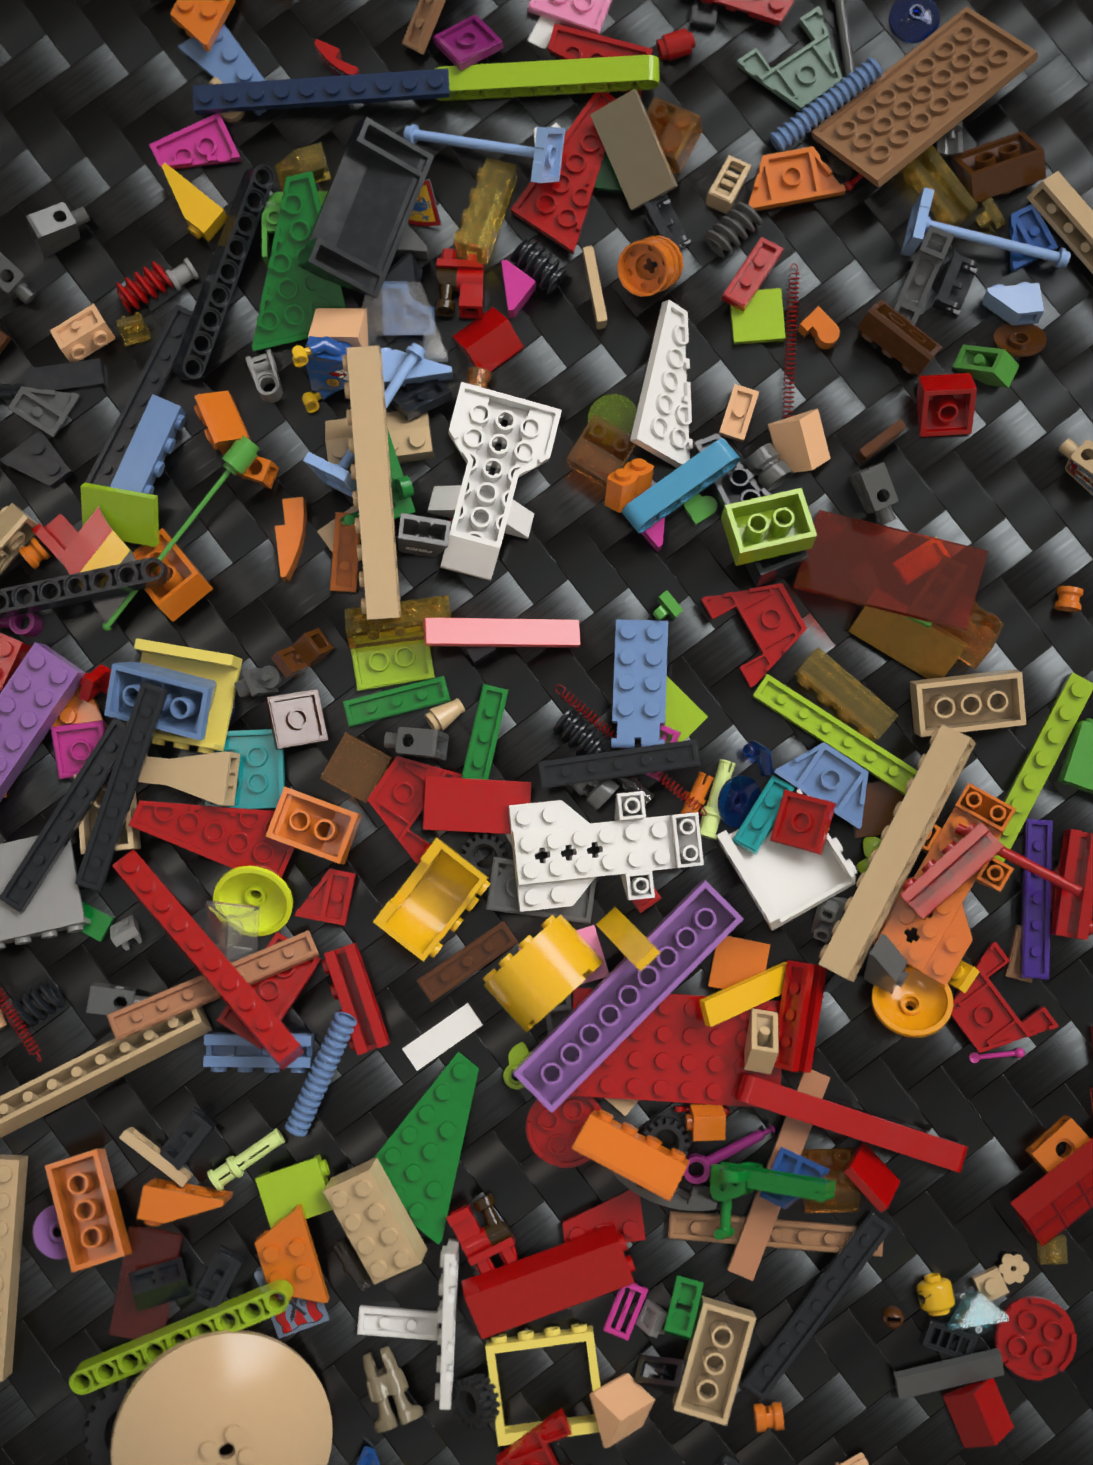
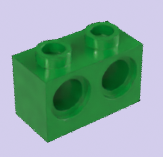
M677 1276L665 1324V1334L691 1341L703 1290V1282Z

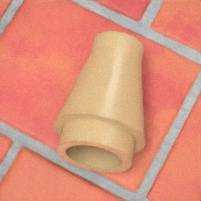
M456 698L451 702L429 709V712L425 714V718L432 730H441L443 732L460 714L465 712V708L461 701Z

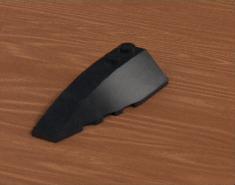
M717 433L695 441L694 446L697 454L722 437ZM740 461L732 470L709 485L721 515L727 504L771 495L765 487L762 488L754 479V474L748 468L746 469ZM805 550L746 563L745 566L755 586L758 587L781 578L808 559V555Z

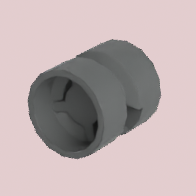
M771 443L760 447L744 463L754 476H759L757 481L768 492L783 484L793 473L784 460H778L780 455Z
M613 779L570 785L580 796L586 795V802L596 811L620 787Z

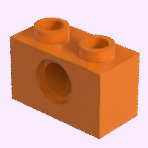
M1063 1115L1025 1151L1047 1174L1087 1143L1090 1138L1071 1117ZM1060 1142H1065V1152L1061 1155H1057V1144Z

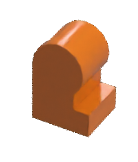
M819 306L798 327V332L804 338L810 333L814 337L817 346L821 349L832 348L840 334L837 324Z
M257 456L243 475L239 472L236 475L271 489L279 467L271 460Z

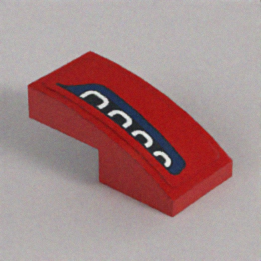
M318 39L315 40L314 45L317 55L336 76L360 74L358 67L342 61L339 48Z

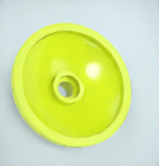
M241 866L228 871L218 881L213 894L214 907L220 919L231 929L249 936H265L277 932L288 922L293 909V897L287 884L274 872L258 866Z

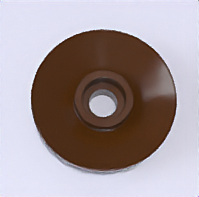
M1006 323L995 331L993 338L994 344L998 349H1005L1010 355L1017 357L1032 356L1041 352L1045 348L1047 341L1044 331L1033 324L1012 326Z

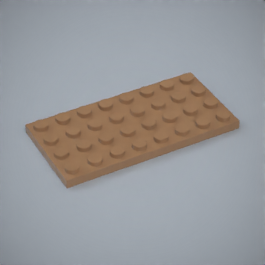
M966 6L884 72L881 78H877L876 82L871 83L868 88H864L863 92L858 93L855 98H852L850 102L846 103L811 131L812 137L877 187H881L1038 60V53L1035 49Z

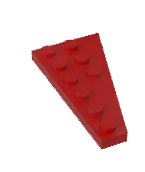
M595 92L565 133L559 182H530L511 208L513 215L573 255L605 154V148L590 114L616 100L615 97L607 92Z
M140 800L129 823L131 827L233 869L241 866H258L274 872L280 878H282L295 848L265 837L275 812L271 810Z

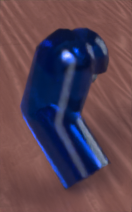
M751 741L743 747V753L746 757H753L759 761L761 776L774 774L772 755L768 748L756 741Z

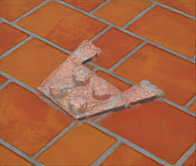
M384 282L378 298L375 299L365 295L362 308H367L368 346H371V335H424L425 359L434 362H448L447 351L443 345L421 282Z

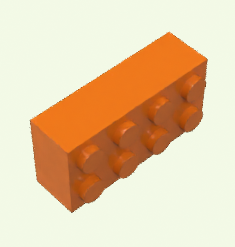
M105 1148L95 1149L45 1165L72 1273L132 1254Z

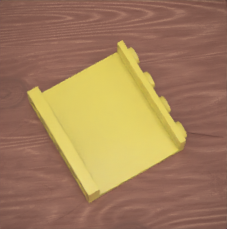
M136 638L134 649L142 651L141 663H148L214 680L217 684L213 704L208 715L205 739L196 740L156 729L152 744L165 746V741L174 742V748L189 750L190 746L198 747L197 752L210 754L214 753V750L223 752L236 694L234 683L239 679L243 659L230 654Z

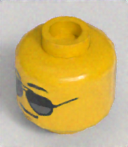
M940 1273L924 1275L925 1280L917 1284L921 1309L928 1312L930 1316L948 1314L950 1308L955 1304L951 1281L941 1277Z

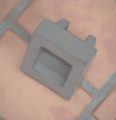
M133 914L110 926V937L116 947L122 944L125 950H129L128 940L132 938L136 939L139 944L142 943L139 923Z
M647 1299L635 1324L649 1336L657 1338L658 1334H665L662 1326L665 1320H667L668 1313L657 1303Z

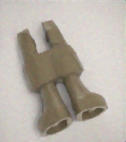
M389 1346L380 1348L385 1367L379 1370L376 1367V1362L371 1352L363 1355V1365L367 1378L366 1388L370 1401L377 1402L379 1418L374 1423L376 1433L385 1432L398 1426L397 1418L389 1404V1395H392L401 1425L424 1415L420 1405H411L407 1400L404 1391L409 1386L404 1372L398 1367Z

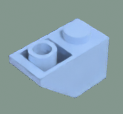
M1022 282L1012 286L994 285L987 288L982 300L985 307L1012 326L1036 324L1044 312L1039 283L1030 284L1029 282Z

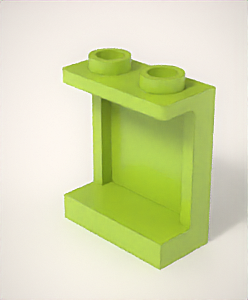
M320 1154L297 1164L260 1174L255 1178L271 1228L279 1219H283L291 1213L298 1204H302L306 1219L333 1210L323 1193L324 1188L329 1182L327 1176L330 1175V1170L326 1159L322 1160Z

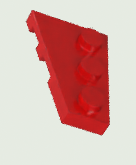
M630 1189L562 1221L565 1243L613 1225L617 1235L623 1234L626 1242L646 1240L640 1196Z

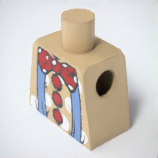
M1068 438L1059 448V451L1069 459L1065 470L1093 496V442L1087 439L1079 447Z

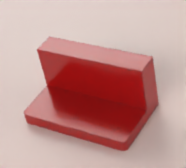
M59 514L47 526L39 523L32 529L63 564L60 555L77 535L78 531L62 514Z

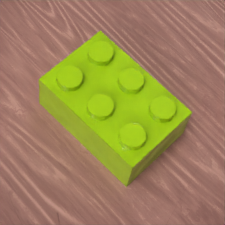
M802 488L727 504L721 516L736 566L811 549L817 537Z

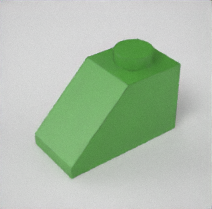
M963 344L953 368L961 373H971L972 378L986 385L1009 388L1019 368V364L1005 349Z

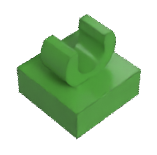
M666 590L659 596L657 601L661 606L654 611L653 615L658 621L663 620L668 614L675 620L684 610Z

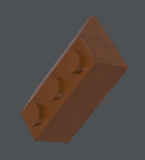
M1023 131L965 150L961 156H951V161L963 193L973 203L985 202L990 197L1008 194L1013 189L1031 186L1037 181L1046 178L1044 149Z
M882 299L870 308L858 326V329L862 331L861 335L870 343L876 342L882 347L881 351L891 359L895 357L902 363L901 367L911 375L916 374L919 376L942 348L941 345Z

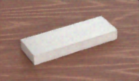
M467 1003L406 1045L402 1050L418 1071L483 1024L469 1003Z
M360 1305L357 1335L438 1341V1311Z

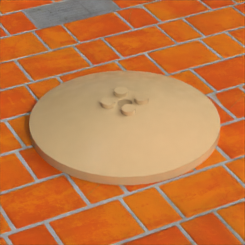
M222 1330L205 1333L187 1339L168 1349L148 1365L134 1381L120 1405L114 1422L110 1450L111 1465H327L333 1435L330 1405L326 1393L310 1365L301 1355L281 1341L264 1334L244 1330L237 1332ZM232 1444L234 1448L229 1455L222 1456L219 1454V1449L222 1445Z

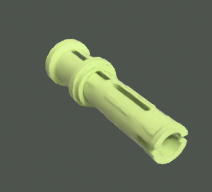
M719 759L707 805L703 807L707 812L706 816H703L706 813L701 809L703 815L700 822V834L703 838L717 840L716 832L720 819L724 818V812L722 811L724 800L736 765L731 761Z
M275 1128L274 1131L254 1143L238 1156H229L224 1164L215 1170L210 1169L207 1171V1175L218 1191H222L224 1185L236 1177H242L245 1169L286 1141L281 1132Z

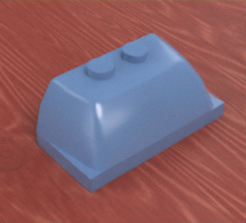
M121 662L112 664L105 716L129 721L141 682L146 681L169 689L156 729L196 740L205 739L208 715L213 704L217 686L214 680L148 663Z

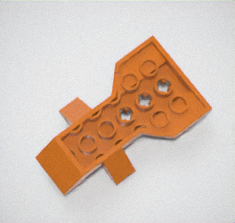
M968 782L943 828L934 824L922 848V851L927 855L913 878L917 880L922 876L924 872L921 869L932 859L936 862L944 856L941 851L952 841L957 844L964 838L954 833L959 823L969 827L972 823L978 826L982 822L989 832L999 840L1016 808ZM992 858L931 913L933 916L930 919L926 917L925 920L921 919L914 909L901 897L900 894L904 892L901 888L873 945L875 946L881 934L886 935L908 961L907 965L946 987L973 940L962 905L974 882L1001 892L1014 868L996 858ZM917 930L916 935L919 937V940L917 942L913 940L912 943L906 941L907 935L904 934L905 931Z

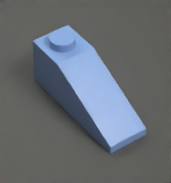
M381 348L384 387H388L408 356V353L392 350L391 348ZM425 358L422 361L417 360L400 387L406 386L405 384L422 383L428 380L438 379L443 381L454 379L452 367Z

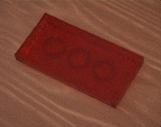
M133 1225L129 1226L127 1235L132 1254L123 1256L109 1335L137 1339L167 1326L171 1302L137 1312L128 1273L178 1258L183 1234Z

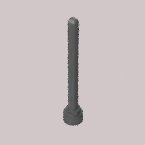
M832 0L836 8L845 76L847 78V74L849 72L853 73L855 66L845 0Z

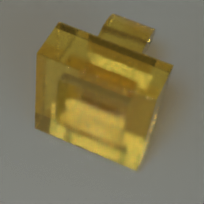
M992 198L982 203L986 211L975 218L981 229L992 222L997 229L1006 224L1004 217Z
M136 312L134 316L127 318L122 316L121 319L116 320L118 330L126 346L151 339L142 314Z
M1064 1234L1057 1235L1043 1247L1037 1242L1038 1263L1041 1265L1068 1264L1067 1240Z

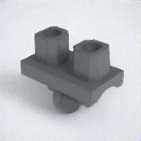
M962 121L935 142L936 156L951 157L962 155Z
M268 665L263 668H250L242 671L244 678L234 683L240 697H245L249 694L251 696L273 695L279 692L277 686L281 682L282 675L276 666Z
M833 896L817 906L811 929L815 939L826 943L832 939V929L838 920L841 921L844 916V906L848 900L847 898Z

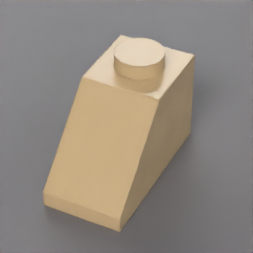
M752 1008L744 1049V1070L771 1074L778 1056V1013Z

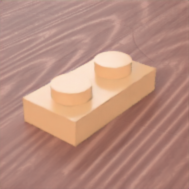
M734 384L719 431L720 436L740 442L744 441L759 391Z

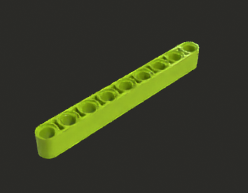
M654 55L471 65L462 71L456 66L435 68H448L450 98H435L440 101L631 91L633 89L650 90L657 88L660 84L659 58Z
M275 1280L225 1301L214 1308H208L86 1359L78 1365L70 1377L69 1386L74 1393L84 1395L143 1371L161 1354L185 1341L178 1338L177 1334H182L187 1340L215 1331L229 1330L237 1332L280 1314L286 1310L294 1292L293 1286L286 1280ZM273 1293H280L284 1299L279 1300L275 1298ZM254 1303L258 1305L260 1310L252 1309L249 1304ZM225 1314L233 1315L235 1320L228 1319ZM201 1324L208 1325L211 1330H205ZM153 1344L159 1345L162 1350L155 1349ZM129 1354L136 1356L138 1360L131 1359ZM105 1364L110 1365L113 1370L106 1368ZM81 1374L87 1376L89 1380H85Z

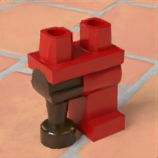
M444 248L441 257L437 258L436 277L437 285L440 289V299L435 302L434 312L444 317L454 315L456 305L451 300L452 291H460V318L483 319L484 261L481 260L480 251L471 249L466 251L465 260L456 259V250ZM466 308L476 309V310H475V311H468Z
M492 1193L473 1202L476 1211H483L487 1222L486 1226L481 1228L470 1203L449 1213L446 1217L470 1265H475L480 1274L496 1269L490 1257L497 1253L500 1254L504 1265L518 1259L514 1246L516 1242L509 1225L499 1219L492 1207L496 1202Z

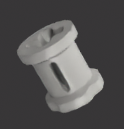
M185 258L184 263L170 271L168 269L165 271L177 291H180L181 286L192 279H199L188 258Z

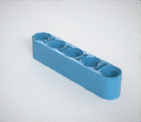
M721 438L629 502L622 510V514L638 533H642L732 470L739 463L740 457L728 442Z

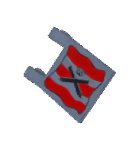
M262 1266L257 1267L254 1275L259 1287L266 1285L267 1282ZM273 1293L275 1298L279 1300L284 1299L281 1294ZM297 1297L291 1298L285 1311L271 1317L278 1338L330 1320L324 1303Z

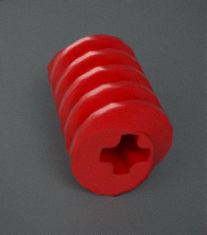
M154 261L151 262L152 271L145 266L142 267L144 276H141L136 271L134 272V282L125 277V287L119 282L116 283L117 294L130 314H132L130 305L138 310L140 309L139 300L149 304V294L157 299V289L164 294L167 293L166 284L174 289L162 266H159Z

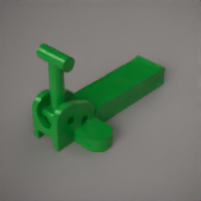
M388 431L394 519L400 517L401 513L411 514L416 511L411 500V496L414 495L412 483L407 475L403 476ZM359 511L341 517L340 524L344 527L355 524V518H359Z
M722 1161L720 1165L712 1164L710 1194L715 1200L721 1201L719 1229L715 1230L714 1237L717 1240H723L733 1236L735 1233L734 1228L730 1226L733 1198L750 1194L754 1190L824 1202L835 1197L836 1180L765 1169L763 1164L752 1162L736 1164Z

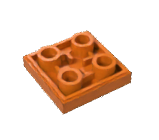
M726 936L714 950L708 986L725 989L765 971L771 944Z

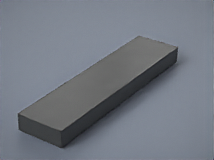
M995 1348L893 1372L897 1395L899 1400L1003 1376L1004 1370L1000 1350Z

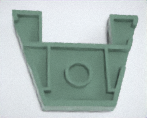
M819 6L799 20V24L811 39V43L773 68L768 65L757 48L738 59L736 64L738 68L799 112L802 111V108H807L810 102L814 103L815 98H821V94L823 92L827 93L828 88H834V84L836 82L840 83L842 78Z

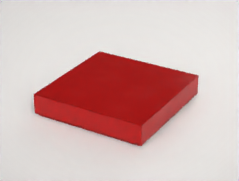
M784 790L770 841L822 855L836 803Z
M864 1141L857 1146L844 1171L847 1177L879 1212L882 1213L889 1207L900 1180Z

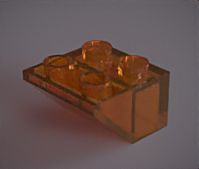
M654 97L646 113L671 171L680 174L703 131L701 116Z
M594 414L568 455L567 465L606 488L608 476L617 469H624L637 444L630 441V435Z
M961 594L939 626L967 643L959 659L973 669H976L993 649L1004 623L995 614L988 613L978 606L974 600L966 598Z
M854 1148L803 1149L802 1157L830 1169L823 1178L836 1180L835 1197L833 1199L818 1202L817 1200L803 1198L805 1213L859 1212L861 1191L844 1173L854 1153Z

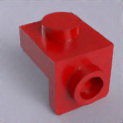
M101 664L92 672H87L80 681L81 691L79 698L88 703L101 691L107 694L111 669Z

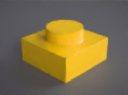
M961 960L948 984L966 993L980 971Z

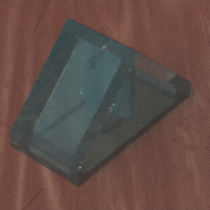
M976 1291L965 1293L947 1325L948 1330L1008 1322L1009 1317L983 1294Z

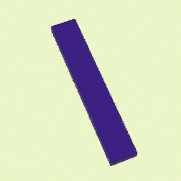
M1026 819L1024 822L1023 856L1052 871L1053 821ZM1023 869L1020 978L1048 980L1051 883Z

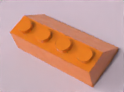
M594 1110L587 1119L572 1149L670 1201L690 1160L686 1159V1155L675 1148L669 1150L661 1145L662 1142L653 1136L647 1135L645 1137L637 1133L638 1129L629 1123L624 1122L620 1124L613 1120L614 1116L604 1110H599V1112Z

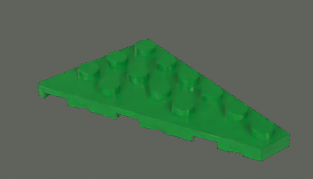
M313 171L286 177L252 343L253 351L308 339L316 308H346L340 285L322 279L298 266L321 210Z
M459 1051L373 1157L378 1158L413 1224L438 1245L443 1237L479 1067Z

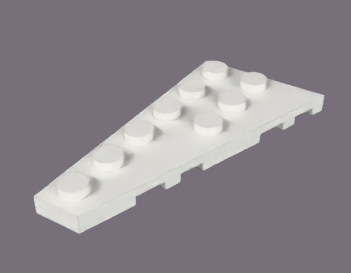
M667 300L662 302L630 441L679 468L690 460V449H693V439L689 438V424L692 422L690 382H687L686 370L690 369V360L686 358L685 344L689 342L688 312L672 301Z
M449 1238L447 1246L442 1247L440 1256V1268H444V1273H441V1279L439 1280V1296H443V1300H440V1306H438L437 1323L442 1324V1328L438 1330V1345L442 1346L441 1356L437 1355L436 1372L441 1373L440 1383H436L435 1400H440V1409L451 1410L460 1245L458 1238Z

